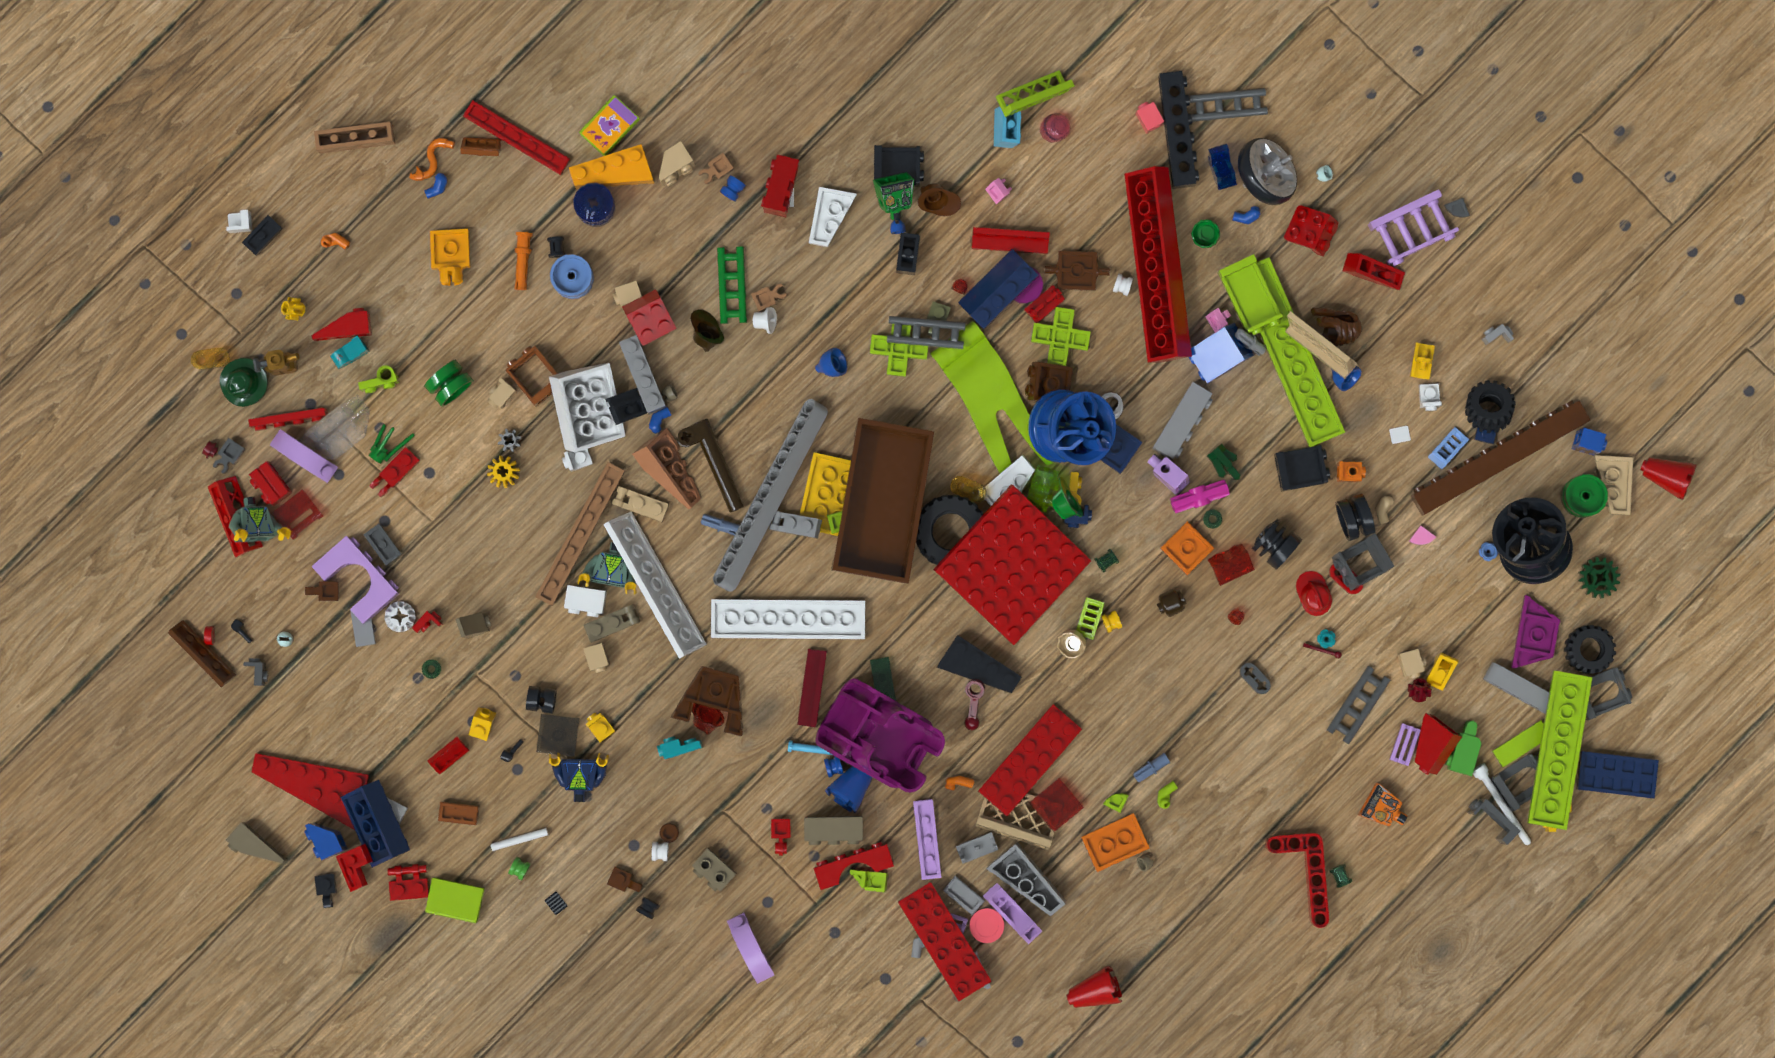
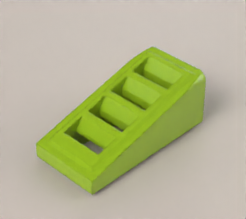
M1087 597L1085 598L1076 630L1082 633L1085 638L1093 640L1105 603ZM1088 604L1099 607L1098 611L1087 608ZM1085 613L1096 614V618L1086 616ZM1083 620L1092 621L1094 625L1083 623ZM1081 626L1088 629H1092V632L1089 633L1080 630Z

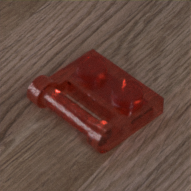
M303 489L273 512V515L280 524L291 530L290 537L293 540L298 537L297 534L316 519L320 520L324 516ZM312 510L313 513L294 528L290 526L292 522L306 511Z

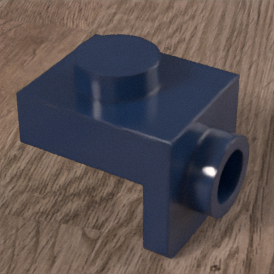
M1084 505L1082 517L1072 516L1064 519V524H1068V528H1079V525H1087L1088 521L1092 519V510L1089 509V505Z

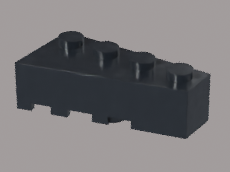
M958 635L936 667L970 680L978 679L985 685L1008 693L1013 692L1022 678Z

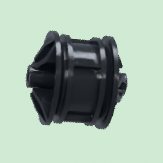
M1533 497L1519 499L1507 505L1495 519L1492 529L1493 542L1499 552L1504 569L1514 579L1527 584L1546 583L1561 575L1570 564L1573 555V542L1567 530L1563 514L1553 503Z

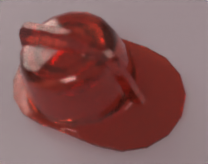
M693 704V723L697 729L709 735L716 727L723 725L724 716L720 710Z

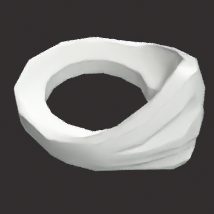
M1106 393L1102 398L1114 397L1118 401V407L1113 411L1115 419H1117L1123 412V401L1116 393Z

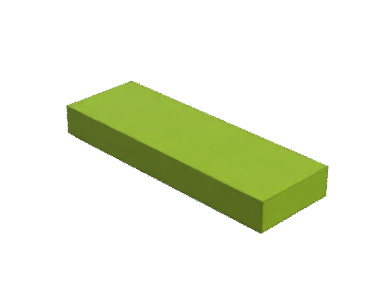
M1541 720L1492 750L1501 767L1508 765L1541 744L1544 726Z

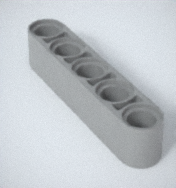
M1494 662L1491 663L1483 680L1546 714L1549 692Z

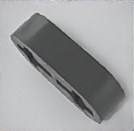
M1245 663L1241 666L1240 676L1257 694H1266L1270 690V681L1254 664ZM1245 667L1253 668L1252 674L1255 676L1254 678L1250 675H1244L1246 672ZM1256 679L1260 682H1266L1265 690L1257 689L1259 685L1255 681Z

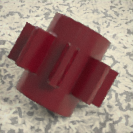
M1422 678L1415 679L1413 684H1408L1409 697H1412V700L1415 702L1426 701V697H1431V684H1428Z

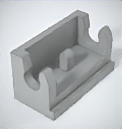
M992 832L956 845L962 864L998 850Z

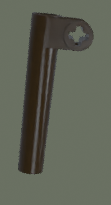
M708 418L680 430L677 437L680 446L689 447L700 443L729 512L732 513L743 508L744 506ZM684 433L687 436H691L689 438V442L687 443L685 440H681V438H683Z

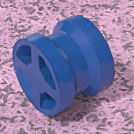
M835 756L834 759H824L829 778L837 773L843 774L839 758Z

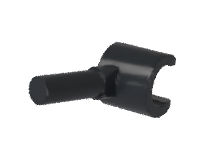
M235 619L231 624V628L239 633L248 643L252 642L253 640L241 629L244 623Z
M520 739L510 752L504 749L500 756L501 760L510 762L516 750L523 744V741Z

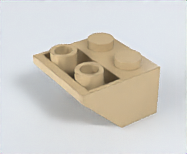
M681 141L664 152L659 180L663 187L665 185L668 187L678 181L676 178L681 175H689L693 172L692 168L695 167L693 159Z

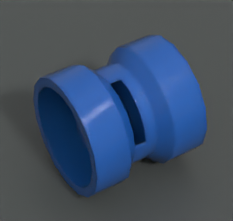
M730 175L727 179V186H723L720 192L736 202L738 199L737 192L743 191L746 185Z

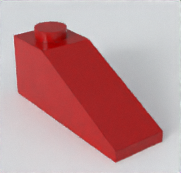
M1348 253L1342 270L1355 277L1395 290H1400L1405 272L1360 253Z
M355 308L353 312L346 313L311 335L312 340L352 338L357 335L359 337L371 336L370 313L364 311V308Z

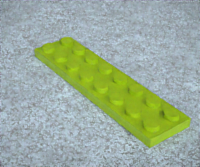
M1553 671L1527 823L1567 830L1593 677Z

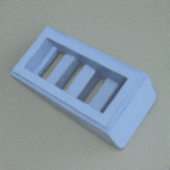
M1454 427L1428 458L1440 469H1443L1467 443L1469 438ZM1454 435L1461 443L1456 442L1451 436ZM1447 441L1450 442L1456 449L1454 450V449L1447 443ZM1441 447L1446 449L1450 453V455H1448L1444 450H1442Z

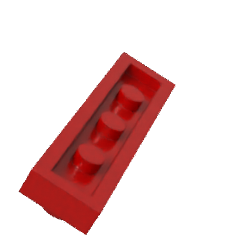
M318 408L248 419L249 427L255 428V431H262L267 429L266 426L274 425V428H281L286 426L285 423L293 422V425H301L305 423L304 420L312 419V422L324 421L323 418L328 417V412L326 408Z

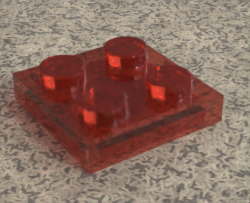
M1060 778L1029 802L1053 832L1057 831L1084 808Z

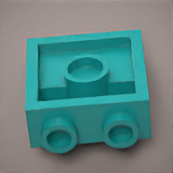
M675 736L664 739V743L657 746L659 756H663L664 759L703 748L701 740L697 741L696 738L684 741L685 745H682L681 739H676Z

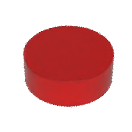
M206 626L204 629V642L206 645H214V626Z

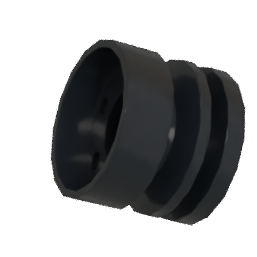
M1278 518L1263 529L1251 548L1255 552L1262 546L1263 549L1259 553L1260 557L1269 552L1270 556L1267 559V563L1275 570L1286 561L1302 541L1294 532L1289 533L1285 537L1283 533L1287 528L1286 525H1283L1278 531L1276 528L1281 522Z

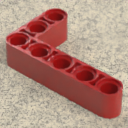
M1316 833L1268 837L1265 841V847L1271 853L1304 851L1310 922L1317 928L1327 926L1329 923L1322 837ZM1315 836L1318 840L1315 847H1311L1308 843L1309 838ZM1292 838H1297L1299 844L1296 848L1292 849L1289 846V841ZM1273 839L1279 841V848L1276 850L1270 848V842ZM1316 855L1319 858V864L1312 866L1310 859ZM1314 875H1319L1321 878V882L1317 886H1314L1311 881ZM1317 894H1320L1323 898L1322 903L1319 905H1315L1313 902V898ZM1317 914L1324 916L1323 923L1316 924L1315 916Z

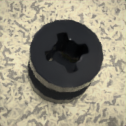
M643 897L642 904L636 908V911L653 919L654 912L659 909L660 905Z

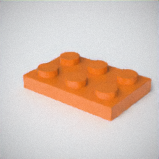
M1134 813L1081 837L1096 872L1150 849Z

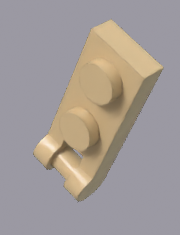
M618 486L616 499L612 501L613 505L663 522L669 504ZM625 495L630 496L628 504L623 502Z

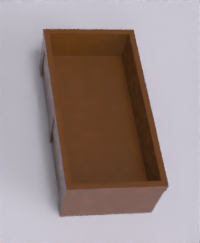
M858 418L831 571L909 584L934 431Z

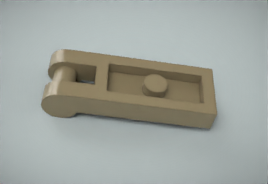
M629 605L584 624L583 626L590 642L592 643L639 623V617H636L634 613V605ZM624 614H627L629 618L626 622L622 618Z

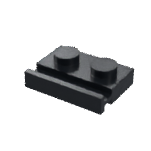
M638 388L605 399L610 405L609 410L616 425L647 414L642 398L638 395Z

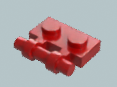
M418 863L405 867L395 865L394 868L387 869L388 876L396 875V881H389L390 901L428 898V878L420 879V873L427 872V865H419ZM403 874H413L414 879L403 880Z

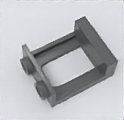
M1376 533L1342 552H1338L1332 557L1334 567L1340 571L1343 582L1349 587L1350 591L1377 578L1394 567ZM1368 550L1377 566L1355 577L1346 561Z
M1618 667L1591 676L1593 677L1591 687L1605 681H1613L1617 684L1619 692L1614 699L1594 707L1588 701L1585 720H1591L1596 718V716L1632 703L1631 691L1625 687L1623 682L1625 681L1622 670H1618Z
M1527 754L1490 778L1511 811H1516L1522 804L1531 799L1533 786L1514 797L1504 781L1526 767H1531L1536 771L1538 762L1536 755Z
M1475 799L1468 806L1470 808L1467 812L1468 814L1476 815L1482 809L1504 829L1495 838L1500 844L1508 845L1520 832L1487 799Z

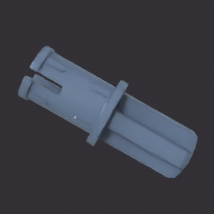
M704 514L701 519L702 525L717 529V532L722 531L734 536L740 526L739 524L723 520V517L719 519L708 514Z
M1162 753V755L1151 762L1147 761L1148 764L1135 771L1133 776L1138 782H1141L1153 773L1157 774L1156 772L1170 764V761L1165 753Z

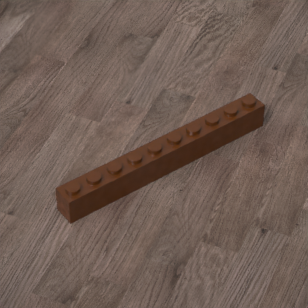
M1573 400L1562 405L1563 410L1557 412L1555 409L1546 414L1547 419L1541 422L1538 419L1529 424L1531 428L1524 431L1522 428L1513 433L1514 438L1507 440V438L1502 439L1496 443L1498 447L1492 450L1488 447L1480 452L1481 456L1477 459H1474L1472 456L1463 462L1464 466L1458 469L1455 466L1446 471L1447 476L1441 478L1439 475L1430 480L1431 485L1427 487L1421 485L1414 489L1415 494L1411 495V498L1420 514L1423 516L1591 421L1581 402L1577 401L1574 403Z

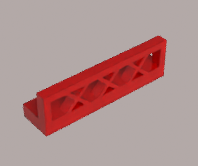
M973 227L972 249L1009 252L1013 249L1019 253L1048 254L1050 232Z
M236 476L218 480L209 485L210 495L235 558L262 548L261 541H255V545L250 547L248 542H235L234 535L229 528L233 515L238 511L233 507V501L239 502L241 508L245 507L244 496ZM225 483H232L233 493L227 491Z

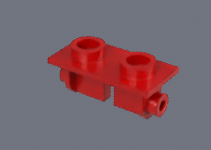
M1052 285L1024 310L1035 323H1038L1062 303L1065 298L1062 296L1061 291Z

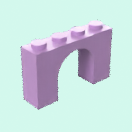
M345 536L320 558L312 568L324 581L330 580L347 565H361L368 571L371 578L370 589L350 609L361 623L365 624L399 595L396 591L399 587L392 580L387 581L384 577L386 573L379 565L375 567L371 563L373 558L366 551L362 553L358 548L360 544L354 537L350 539L348 536Z

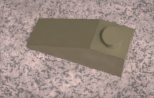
M482 612L455 619L463 638L469 639L490 631V619L488 615L485 616Z
M241 822L226 839L229 843L228 847L235 853L239 851L243 854L278 863H285L287 861L282 854L245 822Z

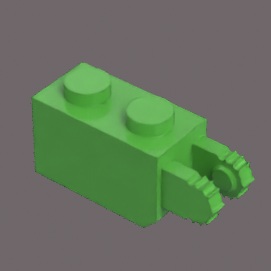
M1467 721L1464 724L1462 733H1458L1462 738L1447 759L1445 765H1448L1447 770L1472 776L1481 741L1475 737L1478 728L1477 723Z

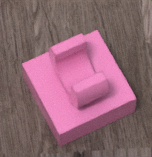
M997 178L985 189L996 204L1001 202L1012 190L1011 187L1007 189L1004 186L1005 179L1000 180Z
M1217 308L1205 317L1216 333L1228 325L1226 319L1231 314L1228 310L1221 313L1219 308Z

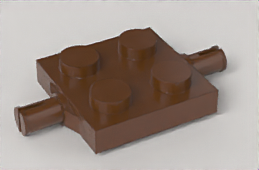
M1058 251L1057 265L1045 266L1044 274H1056L1057 288L1059 290L1096 291L1098 275H1110V268H1098L1097 252Z

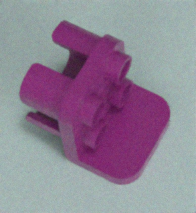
M856 678L850 679L842 687L820 725L815 739L816 745L889 787L900 788L909 793L919 790L926 781L927 776L917 769L927 752L938 757L945 746L943 733L933 727L928 719Z

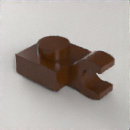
M319 581V587H305V595H319L318 601H339V582Z
M614 866L607 885L623 892L626 891L627 887L640 892L643 886L631 880L632 873Z

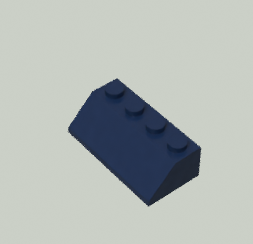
M1011 249L958 303L985 330L1039 275Z
M379 780L361 786L341 797L361 845L366 844L373 860V862H370L372 868L410 851L408 842L402 833L400 824Z

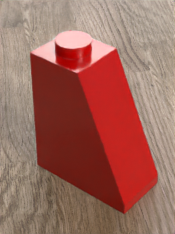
M1425 713L1423 717L1414 762L1420 766L1419 770L1423 773L1437 775L1462 736L1435 715Z

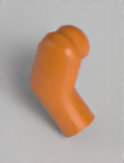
M338 233L327 234L320 241L321 245L325 248L339 245L344 250L351 243Z
M961 775L948 777L945 781V788L949 790H955L956 784L972 788L974 785V779Z

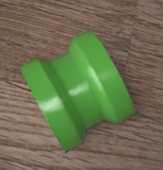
M516 857L508 874L516 875L522 881L531 864L528 862L524 863L521 861V858Z

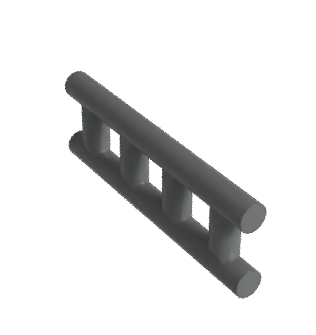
M1261 88L1189 95L1190 103L1196 102L1197 114H1191L1192 122L1267 115L1268 109L1267 107H1261L1260 96H1266V90ZM1252 97L1254 108L1242 109L1241 98ZM1234 99L1235 110L1223 111L1222 100ZM1215 101L1216 112L1204 113L1203 102Z
M889 316V324H894L893 335H887V343L963 349L964 342L958 341L959 330H965V322ZM902 325L913 326L912 337L901 336ZM921 326L932 327L931 339L920 338ZM940 328L952 329L951 340L939 339Z
M1367 666L1327 728V731L1332 734L1335 730L1344 734L1343 741L1347 744H1350L1391 681L1385 676L1380 681L1371 675L1374 669L1370 666ZM1367 681L1377 687L1371 697L1361 691ZM1356 698L1366 703L1361 713L1351 707ZM1346 713L1356 719L1350 729L1340 723Z

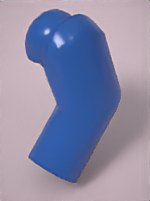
M438 173L435 176L436 180L433 187L424 190L427 199L442 194L445 191L447 177L443 173Z
M1253 206L1245 214L1235 211L1232 221L1251 224L1260 217V209L1257 206Z
M668 407L652 415L649 429L653 433H659L662 430L660 426L662 420L672 416Z

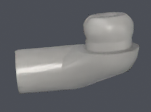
M919 936L913 940L911 953L913 958H921V950L925 947Z

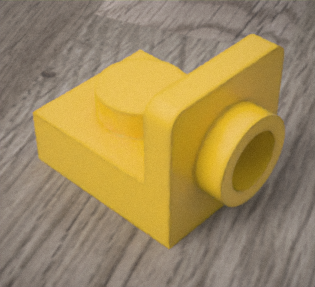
M595 712L587 718L588 722L585 725L600 743L615 732V729L602 713L597 714Z

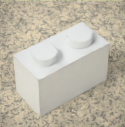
M567 585L564 608L568 609V613L579 614L580 611L587 612V616L598 617L599 614H604L607 592Z

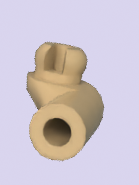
M1391 496L1382 497L1376 506V513L1380 524L1390 522L1387 510L1394 502Z

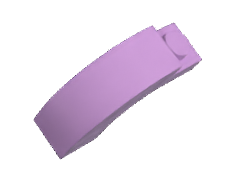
M281 429L270 443V446L326 483L329 482L338 468Z
M998 883L983 895L1028 944L1042 932Z
M745 913L728 920L727 923L731 934L757 984L774 976L770 963L763 953Z

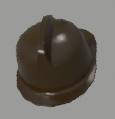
M694 310L691 313L690 319L694 328L693 340L705 352H708L716 344H721L724 341V335L714 316L705 310Z

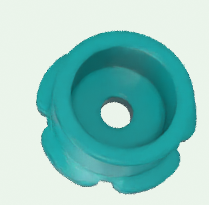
M1324 629L1317 636V642L1323 648L1332 647L1336 642V635L1333 631Z

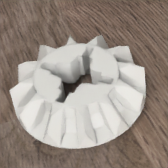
M398 601L390 604L386 609L384 619L391 630L404 632L413 626L415 611L408 603ZM398 609L401 611V614L408 615V617L402 618L401 625L398 619L392 618L398 615Z

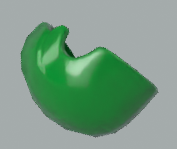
M1209 219L1197 222L1191 232L1194 244L1201 248L1215 246L1220 239L1218 225Z

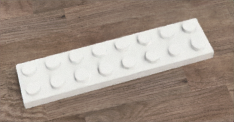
M626 513L605 523L604 526L679 659L707 645L633 513Z
M711 599V638L865 639V601Z

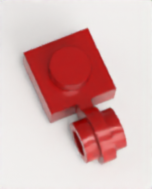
M771 819V839H779V842H775V854H779V856L787 854V842H783V839H790V819Z

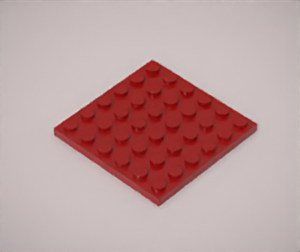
M1011 484L933 570L1012 645H1015L1091 560Z

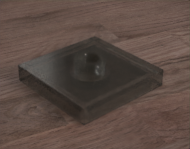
M541 714L536 752L556 755L560 753V755L575 757L580 718Z

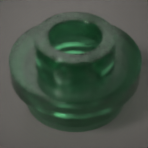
M1208 510L1203 516V522L1206 527L1215 529L1221 525L1222 515L1217 510ZM1210 516L1216 517V521L1214 523H1211L1209 521Z
M427 660L422 666V673L425 677L434 679L440 675L441 665L436 660ZM433 665L435 671L430 673L428 668Z

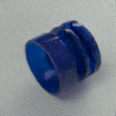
M588 183L580 187L573 199L574 209L579 219L591 227H601L609 223L616 211L615 201L610 191L604 185L598 183ZM596 200L598 206L591 208L590 201L594 202Z

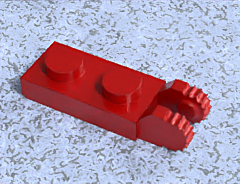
M405 447L379 473V476L369 487L372 489L376 488L384 479L388 484L378 493L380 497H383L420 460Z

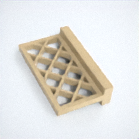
M1290 311L1287 315L1289 327L1285 332L1346 379L1357 366V362Z
M1026 794L1024 798L1027 799H1022L1016 807L1023 805L1027 815L1018 819L1014 810H1012L1011 813L1015 821L1006 823L1001 816L1003 813H999L995 806L993 807L997 815L993 817L983 815L985 808L992 805L991 803L987 804V799L984 798L975 827L1049 850L1063 805ZM1033 800L1037 802L1039 809L1030 813L1025 803ZM1048 806L1057 808L1056 815L1048 819L1044 808ZM1041 810L1045 821L1036 825L1031 815ZM1029 817L1033 827L1024 829L1019 821ZM1048 823L1051 829L1049 836L1041 834L1038 827Z

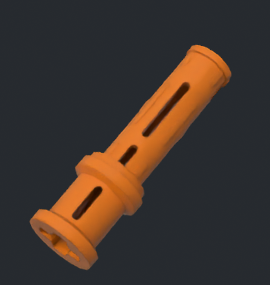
M516 232L517 248H515V253L517 254L514 290L526 291L528 259L532 253L530 241L533 233Z

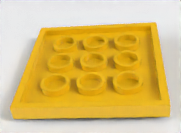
M814 452L800 516L822 520L820 533L838 536V533H831L827 515L841 512L843 509L842 503L851 460Z

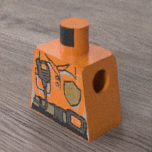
M1375 783L1358 813L1361 817L1385 826H1390L1393 820L1403 825L1408 815L1399 811L1402 802L1379 783Z

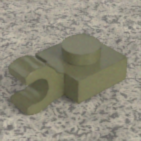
M933 301L927 319L947 321L951 307ZM930 327L928 332L930 336H932V327Z

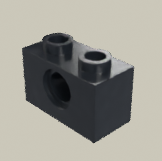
M901 232L896 273L915 275L920 235Z

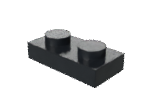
M267 215L242 243L254 255L258 256L283 228Z

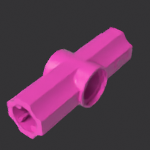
M1224 479L1207 486L1202 485L1188 490L1189 492L1170 498L1176 514L1191 508H1199L1210 504L1211 501L1227 497L1230 493Z

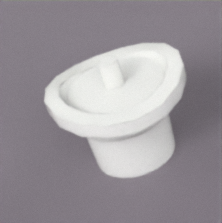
M768 307L764 312H755L753 315L754 328L764 329L768 334L773 333L777 323L775 309Z

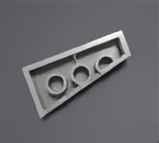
M1018 842L986 868L1050 916L1067 902Z

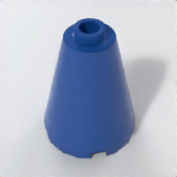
M852 766L825 789V792L828 796L834 795V801L849 812L853 810L856 813L873 777Z

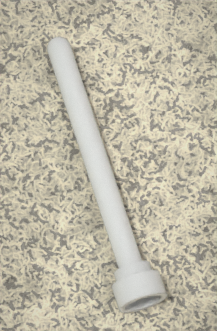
M1485 763L1477 766L1473 771V775L1475 778L1483 781L1505 816L1520 830L1518 835L1523 843L1529 845L1531 839L1489 778V769Z

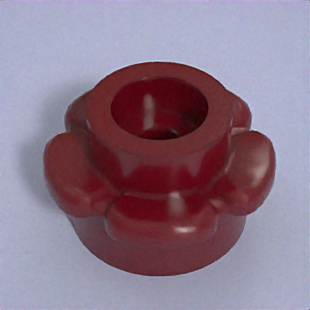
M209 440L203 449L202 454L206 456V459L209 456L213 458L219 448L216 447V442L213 443Z

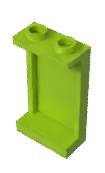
M1254 254L1218 271V275L1245 331L1248 334L1252 333L1253 336L1264 331L1263 327L1267 325L1273 327L1281 323L1280 319L1284 317L1280 313L1256 264L1257 260Z

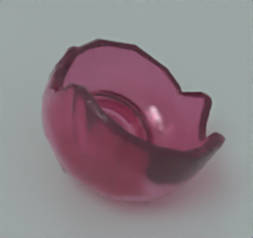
M1060 113L1050 114L1041 122L1040 133L1043 139L1050 143L1059 142L1066 139L1069 135L1071 125L1065 115Z

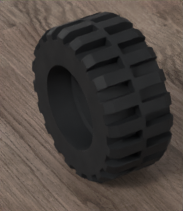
M955 494L942 495L932 499L921 510L916 545L920 553L932 564L938 565L950 552L949 549L939 546L933 537V526L939 517L945 514H957L967 522L970 530L983 516V512L978 506L966 497Z

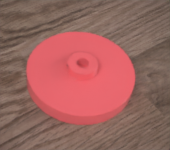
M983 908L975 912L971 917L970 931L976 940L982 943H992L1001 937L1004 931V921L996 910Z

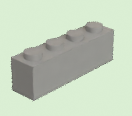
M637 335L620 341V347L647 413L650 415L666 408Z
M1192 382L1152 449L1171 461L1174 457L1178 459L1183 451L1182 443L1184 440L1186 442L1189 441L1193 434L1190 430L1194 424L1198 426L1203 417L1201 415L1204 408L1208 409L1213 399L1210 398L1212 393Z

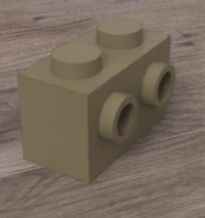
M709 848L692 865L695 868L693 872L699 878L704 876L709 881L707 885L715 892L717 889L721 892L737 874Z

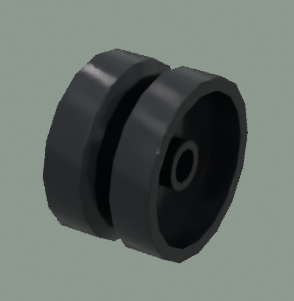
M1362 493L1352 496L1351 504L1347 499L1335 502L1338 519L1348 541L1358 539L1360 532L1364 536L1375 533L1372 513Z

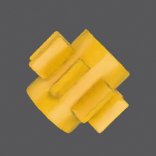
M288 297V301H284L281 305V312L283 315H286L285 319L298 321L299 317H302L305 313V305L300 303L301 298Z

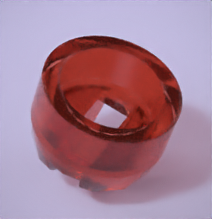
M957 279L951 289L965 295L968 285L964 279Z
M1239 608L1233 609L1228 614L1229 621L1234 625H1240L1245 618L1244 612L1239 611Z

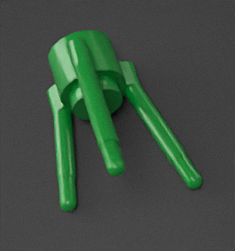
M383 424L374 445L370 449L369 456L380 464L383 460L387 462L393 454L415 435L412 433L387 454L388 450L384 446L395 428L392 427L382 443L379 444L386 425Z

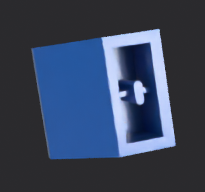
M317 823L305 825L306 830L304 832L308 840H312L315 846L313 851L317 858L320 857L321 860H326L348 849L340 831Z

